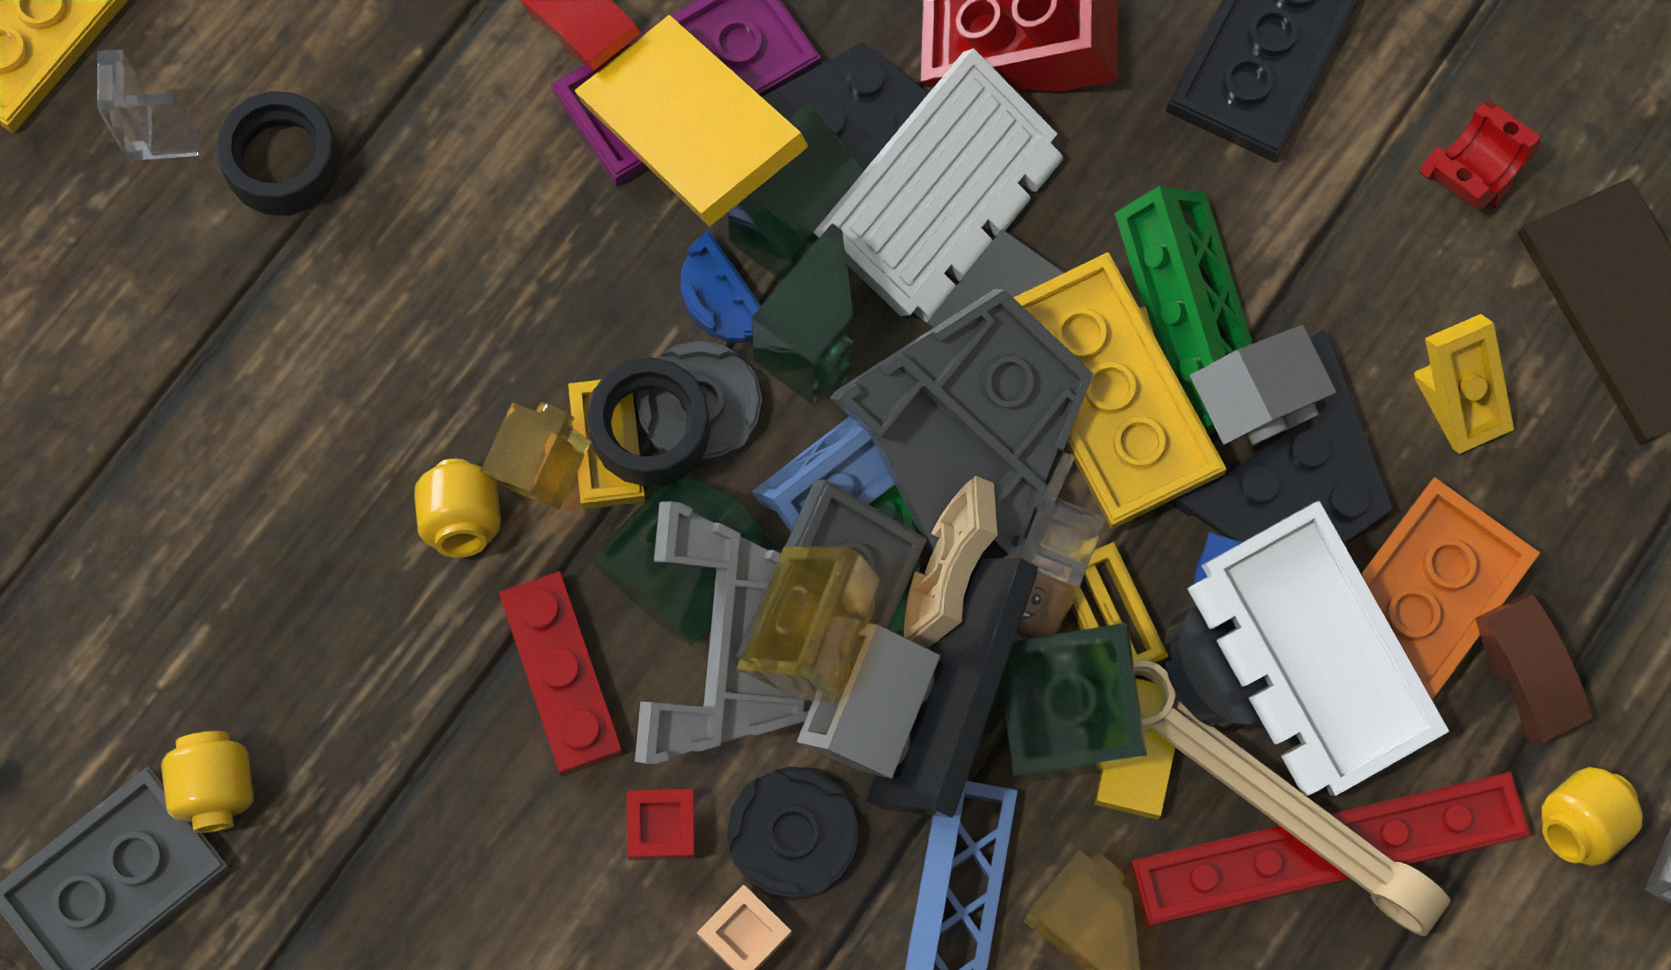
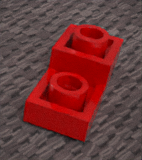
M521 0L534 21L557 35L567 53L593 71L600 65H606L626 49L627 44L641 34L632 20L612 0Z

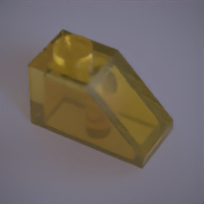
M1078 850L1029 909L1023 921L1081 970H1140L1132 893L1121 885L1126 879L1124 874L1102 855L1094 853L1089 858L1082 851Z

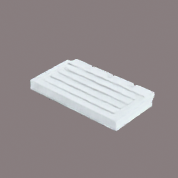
M974 48L964 51L815 229L814 233L900 316L911 315L913 312L920 319L928 322L956 287L944 273L947 271L956 280L961 281L993 241L981 227L984 226L990 233L997 236L1002 229L1004 231L1007 230L1031 200L1029 194L1018 182L1027 189L1037 192L1062 162L1063 156L1051 144L1057 133Z
M1320 501L1308 505L1201 565L1208 577L1187 589L1209 629L1229 619H1232L1236 626V629L1216 641L1242 687L1264 676L1269 686L1250 696L1249 700L1274 745L1287 740L1295 734L1301 742L1283 753L1281 757L1302 794L1308 796L1326 787L1330 795L1337 796L1449 732Z

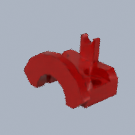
M1492 101L1484 102L1474 111L1471 121L1461 136L1445 150L1437 147L1428 156L1419 173L1428 180L1440 182L1476 210H1482L1487 204L1496 208L1506 194H1511L1515 176L1535 156L1540 146L1541 136Z

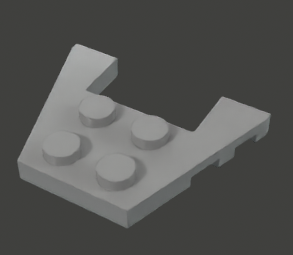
M679 502L659 503L654 562L716 569L705 698L703 706L640 701L635 762L646 764L668 761L669 757L690 751H703L720 746L722 742L750 734L759 735L804 722L814 700L735 657L781 554L774 550H766L741 537V533L721 523H713L693 513L692 508Z

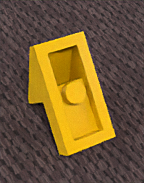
M1479 314L1426 337L1425 342L1430 365L1415 371L1414 376L1453 450L1461 454L1513 431V420L1494 323L1482 314Z

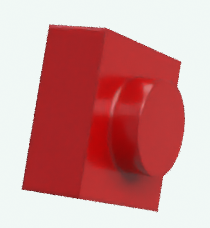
M693 789L627 790V857L629 861L695 859Z

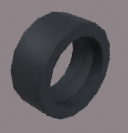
M269 91L248 97L229 112L219 129L216 145V154L220 168L230 189L244 205L263 214L287 216L308 210L327 196L338 177L341 156L328 118L314 102L293 92ZM277 125H292L305 129L312 137L315 152L308 167L296 177L279 183L259 182L253 179L245 170L242 159L243 152L250 140L261 131Z
M648 357L628 360L607 372L594 388L587 410L590 437L594 451L604 467L624 482L647 487L672 483L689 473L706 451L711 431L706 394L695 377L674 362ZM655 388L668 391L679 399L686 411L687 417L684 436L677 446L664 454L648 457L631 454L621 447L613 435L611 425L614 409L621 399L637 390Z

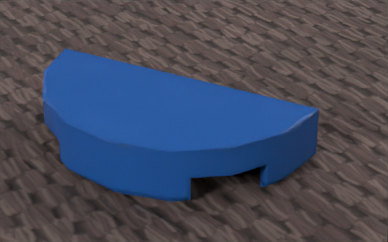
M707 230L691 244L687 252L688 256L681 269V297L690 318L707 334L726 342L754 343L775 335V325L709 230Z

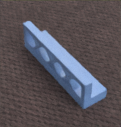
M849 416L752 490V493L762 507L776 511L790 532H792L815 480H827L867 504H870L895 483L870 434Z
M966 780L953 818L932 817L905 970H934V965L937 970H949L937 953L939 936L960 921L977 946L974 959L959 970H987L1018 790ZM964 797L1001 804L997 829L974 843L960 823ZM958 835L967 849L954 857ZM995 841L990 865L981 853V850ZM970 857H973L987 877L988 883L986 893L963 908L948 887L951 870ZM947 901L955 915L942 923L945 902ZM983 906L980 929L978 930L969 915Z

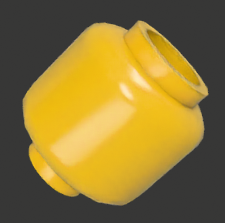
M447 459L425 472L417 481L414 499L418 534L425 544L436 549L440 554L453 558L475 555L481 552L498 534L501 515L497 483L492 474L476 464H471L464 459Z
M224 731L200 732L178 738L175 741L176 749L168 752L161 763L168 814L176 820L192 822L193 832L210 833L232 828L234 826L233 816L244 812L254 802L252 775L247 749L241 743L230 741L229 733Z
M1587 767L1576 771L1550 793L1542 805V833L1545 841L1559 857L1572 863L1589 866L1604 864L1630 843L1642 828L1643 814L1636 790L1624 777L1612 774L1605 769Z

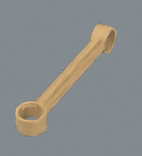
M1136 660L1123 665L1116 671L1105 695L1107 712L1115 724L1124 730L1134 733L1153 730L1368 891L1376 906L1396 923L1418 935H1428L1450 904L1448 895L1434 881L1407 864L1394 862L1213 726L1209 727L1197 720L1182 703L1175 699V690L1169 681L1168 673L1158 664L1146 660ZM1135 675L1151 679L1161 691V709L1154 715L1143 718L1135 717L1125 712L1119 705L1116 697V690L1121 680Z

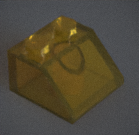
M784 546L736 670L801 700L833 703L836 694L845 686L850 676L852 666L850 657L860 631L867 626L872 618L875 608L873 597L880 578L861 554L849 547Z

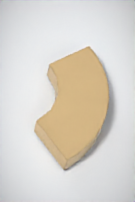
M978 476L968 481L943 511L931 532L932 535L939 537L932 552L925 573L922 574L915 571L905 611L904 638L926 649L930 648L962 622L963 599L970 575L983 551L998 536L994 483Z

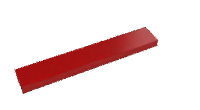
M1511 772L1330 814L1392 861L1401 862L1409 866L1522 840L1531 835ZM1281 826L1132 860L1130 863L1146 928L1352 880Z

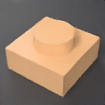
M744 884L697 932V936L732 970H758L792 935V931Z

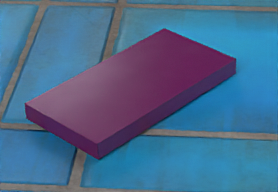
M696 0L670 15L761 97L821 65L820 55L780 0ZM658 23L640 32L641 34L638 37H636L633 41L626 45V49L629 46H631L634 42H636L639 38H641L644 34H646L649 30H651L654 26H656ZM583 65L552 83V92L617 187L648 169V167L579 99L574 90L606 66L600 65L593 71Z

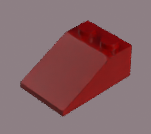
M923 0L921 82L926 87H934L964 51L973 48L1014 90L1062 92L1117 81L1118 0Z

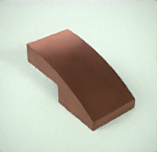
M1524 594L1475 617L1492 677L1509 680L1526 740L1544 743L1593 719L1585 692L1572 660L1554 625L1534 595Z

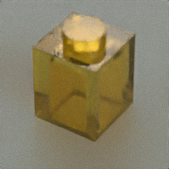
M512 402L480 473L493 479L509 491L560 510L591 441L571 427L575 418L559 408L540 402L536 411Z

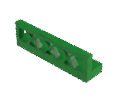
M1158 186L1115 212V217L1142 307H1146L1154 336L1207 434L1210 435L1217 430L1190 375L1224 356L1253 343L1206 193ZM1182 210L1189 212L1195 233L1185 223ZM1200 268L1208 275L1212 289L1203 280ZM1217 324L1226 332L1229 345L1221 338Z

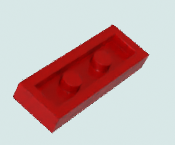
M560 571L500 591L499 595L561 777L622 756L623 753Z

